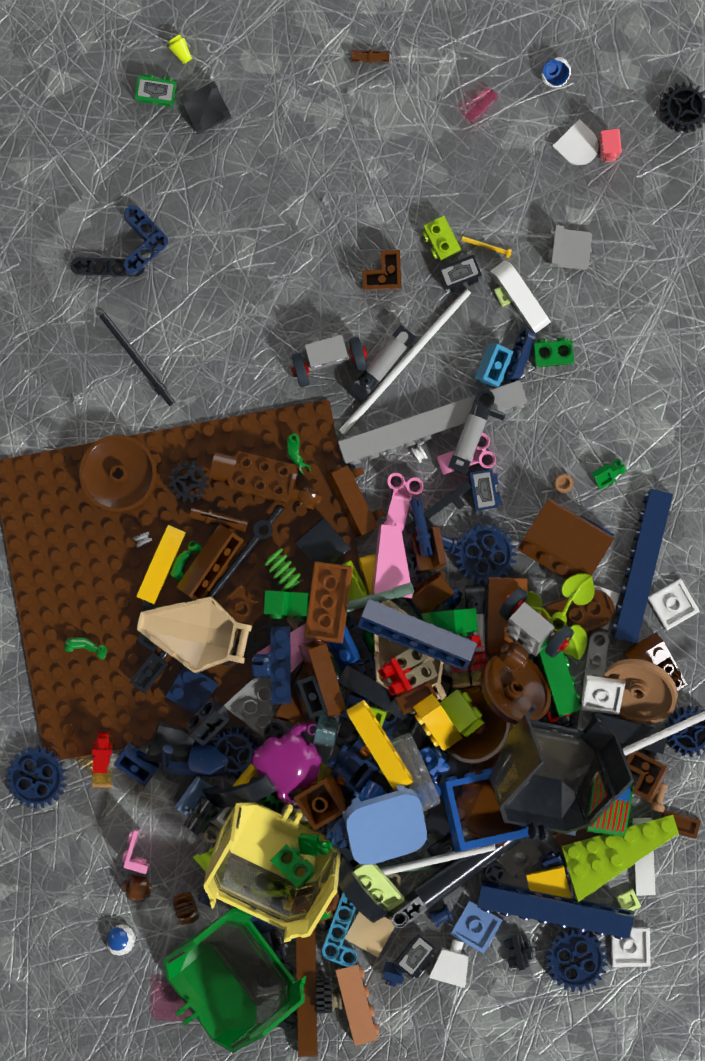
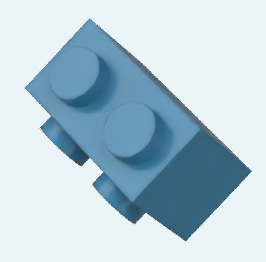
M489 344L474 380L488 387H499L503 381L507 366L511 361L513 351L499 344Z

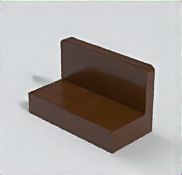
M432 527L428 530V533L431 535L430 544L433 553L429 557L421 558L419 543L415 539L417 534L413 533L411 535L419 571L436 570L447 564L440 527Z
M442 569L413 588L414 593L411 599L422 613L429 612L454 594V590L445 581L446 574Z

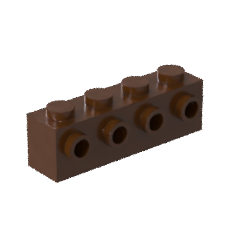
M219 523L176 588L194 600L205 598L244 540Z

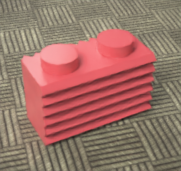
M602 130L598 137L600 159L605 162H614L622 153L620 130Z

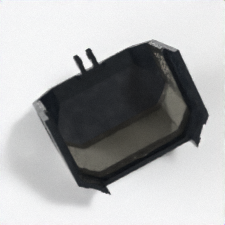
M534 704L509 732L489 778L504 822L529 827L528 835L530 839L535 840L539 837L540 841L545 842L549 837L548 831L567 834L593 825L634 782V778L617 734L611 729L607 731L600 725L602 721L599 718L595 717L583 731L529 719V716L537 708L536 704Z

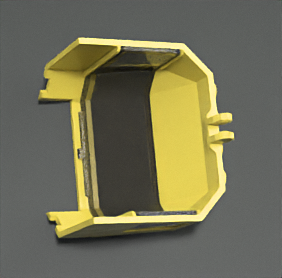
M256 802L236 803L219 832L206 870L204 889L209 896L212 910L217 898L285 930L283 943L297 937H309L337 892L341 853L332 845L333 849L328 850V855L319 854L318 856L300 854L299 857L303 861L308 859L315 866L312 870L316 874L299 890L270 860L286 844L290 848L294 845L300 851L298 836L301 833L318 835L319 841L329 840L325 835L299 823L303 816L301 809L297 811L294 820L289 819L288 816L293 810V805L291 804L287 805L283 815ZM286 854L283 857V863L285 864L292 861L291 854ZM299 868L297 870V877H303L305 875V868Z

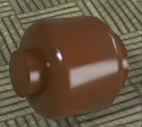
M507 642L500 649V660L511 670H521L527 665L529 661L528 651L518 642Z
M131 875L128 881L124 880L122 892H125L128 900L143 902L146 898L150 897L152 883H149L147 877Z

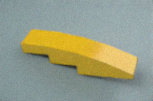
M170 525L167 526L136 597L155 604L186 532Z

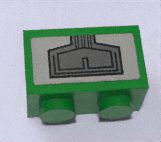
M150 74L138 76L135 100L140 103L174 108L177 83L170 77L156 79L154 75Z

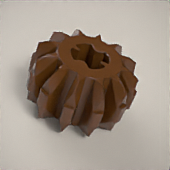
M182 892L173 897L174 910L180 924L188 925L199 919L198 907L192 893Z

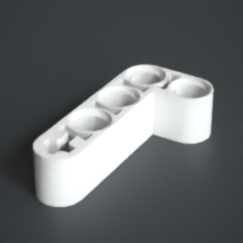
M504 260L489 271L535 334L551 323L510 262Z

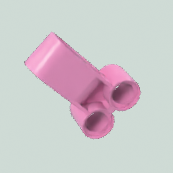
M482 433L481 437L486 439L487 444L484 447L477 446L470 466L479 463L482 468L490 469L495 465L496 457L492 452L486 451L489 447L490 439L488 435ZM454 451L437 457L443 475L455 472L448 468ZM490 455L493 459L492 464L484 465L482 457Z
M393 473L389 476L387 482L388 486L394 491L386 521L395 522L396 526H400L403 532L410 506L409 501L412 499V495L422 492L423 483L418 478H411L408 482H405L401 474ZM398 476L401 478L402 483L399 487L391 485L390 480L392 477ZM412 481H417L420 484V489L417 492H413L409 488V484Z

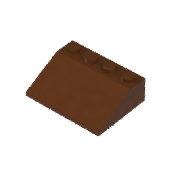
M548 498L523 537L517 550L567 580L576 574L592 576L615 537Z
M498 758L483 764H472L468 773L475 772V775H480L482 770L494 768ZM490 779L463 784L456 799L462 831L481 839L510 833L514 824L504 822ZM506 842L498 843L496 845L504 847Z

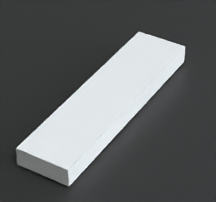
M652 817L632 818V825L635 826L652 821ZM652 851L645 858L634 864L636 896L656 895L654 851Z

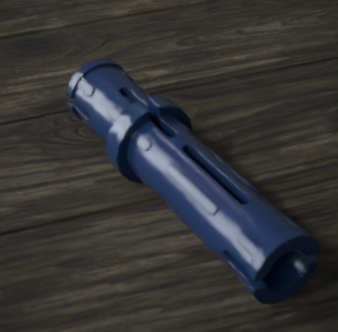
M421 499L410 500L409 504L417 534L415 539L419 543L421 558L432 556L431 535L427 530Z

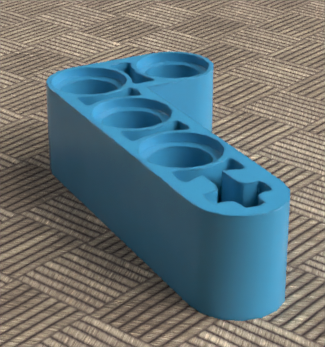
M342 892L322 947V954L330 961L350 967L357 962V952L355 949L343 945L356 907L353 905V908L348 905L342 904V902L346 903L348 900ZM347 909L350 915L348 918L342 919L339 917V911ZM335 927H340L343 930V934L340 937L333 936L332 930ZM327 946H334L336 953L328 955L325 952ZM346 952L353 953V961H345L343 958Z

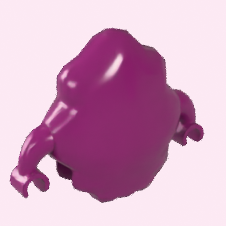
M312 721L293 726L280 739L275 737L268 738L261 747L254 751L251 757L252 765L257 770L258 776L267 774L277 788L278 799L286 805H293L294 809H300L298 805H294V797L296 795L289 798L288 794L298 788H308L317 781L320 772L321 756L318 754L316 747L311 742H305L304 738L300 735L305 730L310 735L316 734L314 731H309L311 726L317 727Z

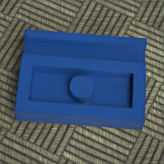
M346 625L343 643L327 641L340 671L344 670L346 665L351 666L361 658Z

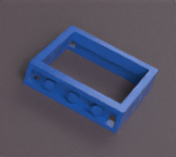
M493 768L482 770L480 775H475V772L463 774L464 778L457 779V776L445 778L446 782L440 784L455 853L529 837V827L521 826L522 830L468 842L464 841L452 787L490 779L489 775L492 773Z

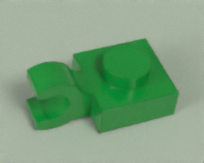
M616 459L612 462L611 467L606 464L591 474L597 487L601 490L616 481L615 477L625 473L627 470L625 465H622L621 460Z
M301 833L298 836L301 854L318 856L319 854L328 855V850L333 849L331 841H319L318 835Z

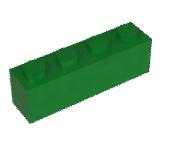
M546 645L536 657L540 670L545 675L549 684L554 715L561 717L581 710L579 705L581 704V699L574 689L576 683L573 675L569 673L570 663L568 658L564 656L562 651L554 658L550 657L545 652Z

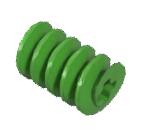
M281 548L268 557L264 565L265 567L272 566L269 572H276L273 578H280L277 584L279 586L285 584L282 589L285 592L291 590L303 580H297L300 577V573L293 574L296 570L295 567L289 568L292 562L284 561L287 555L280 556L283 550Z

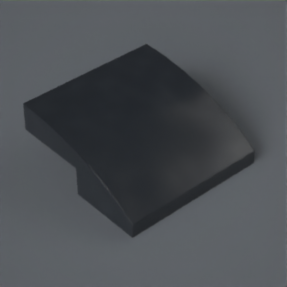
M324 517L295 541L296 545L313 564L315 561L333 564L350 549L348 544Z

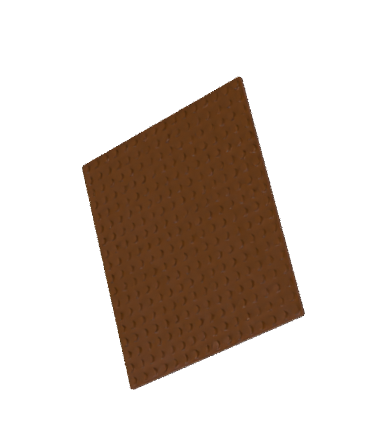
M320 400L129 436L140 441L150 451L155 460L157 478L155 487L148 499L137 508L125 512H111L98 507L89 500L81 487L79 478L81 460L88 448L95 442L0 460V515L42 748L47 747V753L54 750L53 756L60 755L59 760L91 755L93 742H96L98 732L109 733V742H113L112 751L124 749L128 742L133 746L151 744L159 720L187 729L186 723L195 714L166 697L184 667L180 661L168 655L164 660L168 663L167 667L145 694L129 682L153 653V651L138 642L139 631L137 626L144 600L136 596L167 526L170 525L186 532L176 557L184 550L189 549L188 544L191 541L197 542L203 548L218 526L190 519L192 507L207 511L211 509L215 513L248 520L245 532L227 528L244 541L219 578L254 536L253 527L256 522L266 520L277 505L284 509L272 524V535L268 539L259 540L216 594L214 599L219 604L241 582L250 577H262L271 583L274 591H282L285 584L279 586L277 583L280 578H273L276 572H269L272 566L265 567L264 565L267 558L281 548L283 550L280 556L287 555L284 561H291L292 563L289 568L295 567L296 570L293 574L300 573V577L297 580H303L297 586L285 592H310L314 564L296 545L295 541L323 517L350 547L333 564L342 565L351 560L363 582L355 534L326 475L331 473V468L337 465L342 467L329 400ZM292 433H295L300 439L299 454L304 464L309 465L311 468L310 473L307 468H302V476L299 474L298 465H296L298 472L296 490H300L301 487L317 490L318 495L324 497V499L314 506V510L297 506V502L292 500L288 504L231 491L227 482L210 479L206 481V484L210 487L204 488L207 494H200L201 500L195 497L193 503H191L190 498L183 502L182 496L179 499L176 498L177 492L171 493L174 487H170L168 484L173 480L168 477L174 476L172 469L178 470L177 464L183 467L185 461L188 462V465H191L194 461L195 467L201 464V471L207 470L204 476L209 477L215 452L235 456L241 451L294 464L287 454V438ZM188 469L182 471L178 476L187 474ZM195 471L196 479L202 481L200 474ZM191 477L188 480H181L187 484V487L190 484H198L192 481ZM176 483L179 491L183 493V486L180 483ZM200 488L191 490L190 495L196 493ZM264 526L260 527V533H266L267 528ZM149 532L148 537L152 538V541L137 548V542L133 538ZM200 551L193 553L191 558L185 562L182 569L184 575ZM172 567L155 604H152L156 608L195 601L176 588L180 581H176L171 577ZM365 607L348 612L352 615L357 626ZM264 614L252 626L249 634L274 620L281 621L284 627H290V633L294 630L287 619L270 618V614ZM305 616V620L298 624V628L306 623L307 616ZM349 618L346 619L345 625L348 630H351L348 624V621L350 620ZM272 624L273 627H281V625ZM267 627L263 630L267 633L268 639H271V630L268 631ZM358 627V630L362 636L363 629ZM258 632L254 635L256 643L261 644L264 642L265 636L263 633ZM350 634L353 642L356 643L359 638L358 635ZM68 638H87L95 643L97 647L99 645L106 646L107 653L104 659H100L95 652H90L84 648L67 652L64 650L65 641ZM321 640V642L327 644L328 651L332 653L327 641ZM271 642L244 656V664L233 662L230 665L219 664L200 671V673L219 683L210 699L213 698L224 705L254 678L252 674V656L271 645ZM246 643V647H245V652L248 650V645H247V643ZM158 646L154 653L159 655L163 649ZM358 651L361 656L360 659H365L366 653L364 651ZM302 661L291 673V683L294 680L296 674L298 673L304 661ZM370 661L364 665H359L360 668L364 666L366 670L364 675H368L369 678L372 677L374 670L370 671L367 664H370ZM355 664L350 666L351 668L358 671ZM338 683L345 703L348 694L352 693V690ZM227 709L229 721L219 731L222 729L226 730L229 727L247 726V724Z

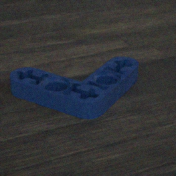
M130 205L125 209L124 220L145 242L128 256L123 263V271L130 276L139 273L164 251L168 244L167 236L135 205ZM130 212H131V213L136 212V216H135V217H131V218H130V217H129V214H130ZM148 224L151 227V231L148 233L143 232L141 225ZM156 239H157V240L162 239V240H163L162 245H161V244H158V245L155 247V249H153L152 246L155 244ZM142 250H148L151 256L149 258H143L140 252ZM138 259L139 262L136 263L135 269H129V263L133 264Z

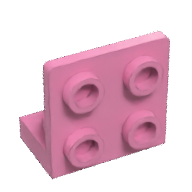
M136 828L134 832L131 831L127 840V844H130L129 850L124 851L121 862L125 863L123 868L146 874L150 868L147 859L141 857L132 859L141 830Z

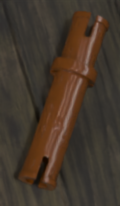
M192 507L189 516L190 519L204 521L208 525L210 523L219 525L220 523L224 527L243 532L246 531L248 520L215 513L211 509L207 511Z

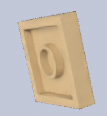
M358 912L345 939L379 957L395 926L387 917H383L373 923Z

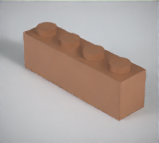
M358 963L350 967L336 968L335 971L355 1046L376 1041L380 1031L378 1024L373 1023L372 1016H375L373 1004H368L367 997H370L368 985L364 986L362 978H365L363 966L359 967Z

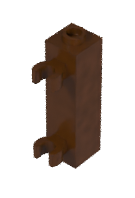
M337 465L331 468V473L326 475L355 536H362L378 528L375 520L385 514L382 508L373 512L370 511L355 481V478L365 474L362 467L350 471L348 465L344 467Z

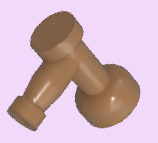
M661 784L656 794L655 802L650 804L649 809L664 813L665 807L662 801L665 789H668L667 785Z

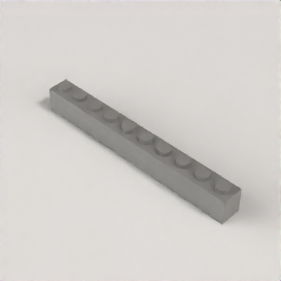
M520 380L490 390L495 397L492 409L506 414V410L512 408L513 411L525 408L524 404L527 403V399ZM486 394L479 398L480 402L485 405L491 401L490 397ZM476 395L339 441L338 444L345 464H350L351 467L360 464L361 459L368 457V460L378 458L379 453L385 451L386 454L396 452L399 446L411 447L416 445L415 441L422 439L425 442L433 439L435 434L440 433L443 436L451 433L453 428L459 427V430L463 429Z

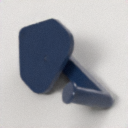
M169 745L162 747L161 769L165 773L215 777L224 774L228 769V759L214 746L194 745L190 749L188 763L170 761V754L173 753V748Z

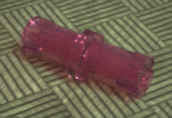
M491 89L481 100L475 102L476 105L465 115V118L473 124L483 113L489 111L488 108L499 98V95Z

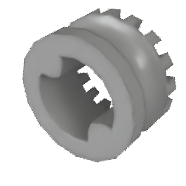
M149 532L133 538L137 542V548L152 541V538L148 537Z

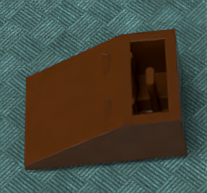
M656 632L623 652L627 659L645 660L662 668L673 679L677 691L687 685L667 646Z

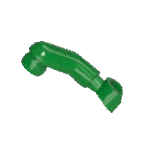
M292 433L287 438V454L294 464L298 465L299 474L303 476L301 469L305 467L310 473L311 468L309 465L304 464L299 454V436Z
M191 541L188 544L189 549L184 550L175 558L170 574L176 581H180L184 576L182 569L185 562L191 558L193 553L202 549V546L197 542Z
M68 638L64 644V650L67 652L84 648L90 652H95L100 659H104L107 653L106 646L99 645L97 647L95 643L87 638Z

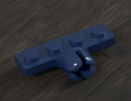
M271 627V651L268 654H254L252 656V674L254 677H268L271 679L272 704H291L290 627Z

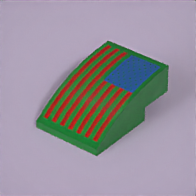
M600 774L589 795L588 808L591 814L608 797ZM634 782L593 825L587 827L588 832L625 836Z

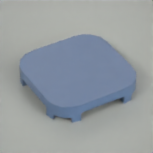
M404 785L396 786L397 791L362 802H360L359 797L352 800V804L346 811H343V819L346 826L349 848L356 862L363 865H372L410 854L424 845L427 839V830L422 804L415 790L405 788Z

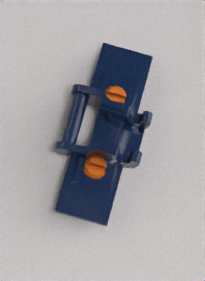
M386 733L390 742H392L394 738H392L388 733ZM361 736L354 745L349 742L345 743L341 747L342 750L328 763L330 767H335L330 774L332 773L342 789L343 798L351 790L361 793L363 786L376 771L381 769ZM364 763L369 765L370 767L356 781L353 775Z

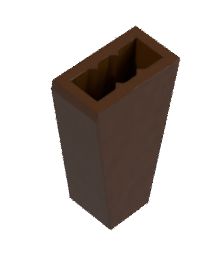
M313 640L299 645L298 647L309 677L315 675L328 710L325 715L330 717L341 715V712L346 710L327 644Z
M304 662L291 683V704H279L273 718L294 724L315 722V718L305 721L292 685L296 681L309 677Z

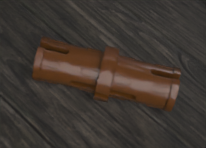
M351 50V62H368V64H372V62L389 63L390 50Z

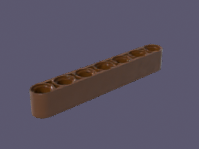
M314 929L309 937L296 938L297 980L306 976L303 988L305 1000L297 1008L298 1057H318L316 934Z

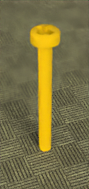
M462 237L461 241L505 254L506 258L511 256L512 249L505 250L474 239Z

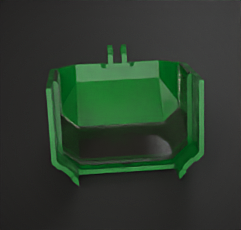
M232 908L163 959L167 980L185 1003L175 1012L176 1015L183 1014L189 1008L192 1015L185 1018L182 1023L186 1026L196 1018L213 1042L232 1053L267 1035L300 1007L305 1000L303 988L306 981V976L295 981L250 921V918L254 916L238 908Z

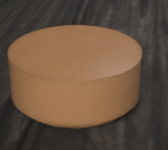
M560 474L554 481V487L560 493L569 492L574 485L572 477L568 474Z

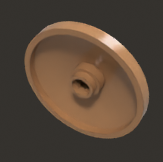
M640 659L621 660L612 664L603 675L604 678L625 680L623 698L618 715L625 720L639 724H653L666 719L675 708L678 692L673 679L666 671L651 662Z

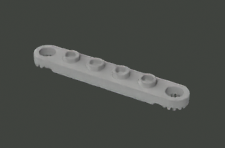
M595 631L589 638L581 703L586 676L603 677L605 673L609 638L603 631ZM596 635L604 637L603 645L597 646L594 644V637ZM579 710L578 730L583 731L588 726L592 711Z

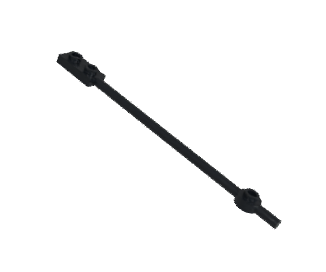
M277 505L266 520L256 522L253 527L254 536L218 579L205 598H214L259 540L268 539L272 535V524L284 509ZM262 526L267 528L264 534L259 531ZM164 650L159 655L153 652L129 683L145 694L167 667L168 663L164 660L169 654Z

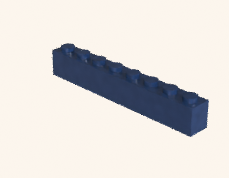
M649 489L648 492L644 493L642 503H645V508L639 514L638 522H641L639 530L636 529L633 539L636 541L635 548H631L629 559H632L630 567L627 566L624 576L627 578L626 586L622 585L620 596L623 597L622 603L617 605L615 615H618L617 623L613 622L611 629L615 639L635 644L638 642L671 506L672 493Z
M482 880L477 908H481L484 912L496 911L500 912L503 916L515 915L523 920L535 919L542 924L554 923L562 928L574 927L581 932L588 930L601 936L606 934L613 935L616 939L620 940L630 939L634 921V911L583 900L578 903L577 899L531 891Z

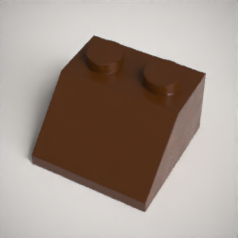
M332 773L300 791L294 797L314 831L342 815L343 811H346L342 789Z

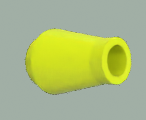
M181 35L167 42L168 48L182 64L193 59L185 38H182Z

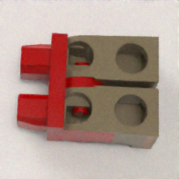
M408 649L383 664L384 666L378 672L383 679L390 676L393 683L388 685V690L391 695H401L438 676L430 660L412 669L413 666L428 659L427 655L420 653V658L417 651Z

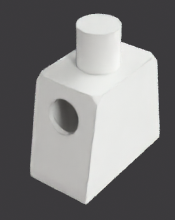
M453 939L450 949L441 948L429 973V978L465 988L468 955L461 953L464 942Z

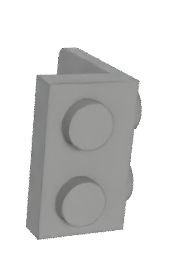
M556 225L550 234V241L553 242L552 249L548 251V260L551 261L550 266L587 270L590 260L592 233L563 229L564 226Z

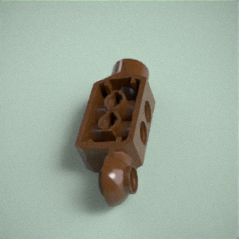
M241 451L235 456L215 452L209 478L227 482L231 491L288 504L292 500L297 502V506L314 510V506L324 499V497L318 495L317 490L301 487L300 490H296L298 472L294 464Z

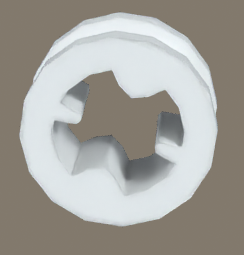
M417 444L415 449L411 448L419 463L422 462V459L428 458L419 444Z

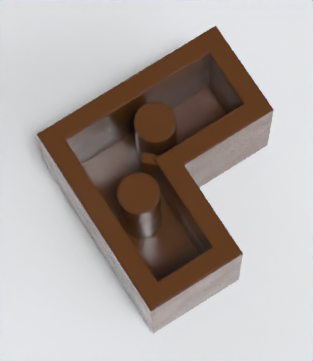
M381 250V269L362 270L363 292L401 291L400 250Z
M638 751L630 753L627 759L631 773L639 777L632 793L635 797L651 804L669 770L666 765Z

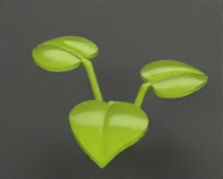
M576 574L569 577L562 586V594L569 599L563 612H556L552 617L544 608H541L542 599L534 592L527 591V605L540 615L543 612L547 620L554 626V631L558 632L566 625V612L572 600L577 605H585L593 599L595 593L593 578L588 574ZM572 625L570 628L574 631V634L569 641L570 644L563 653L580 660L586 650L587 634L581 626Z

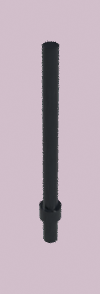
M106 312L100 315L104 324L154 386V391L158 396H162L169 407L172 406L175 401L167 392V387L159 382Z

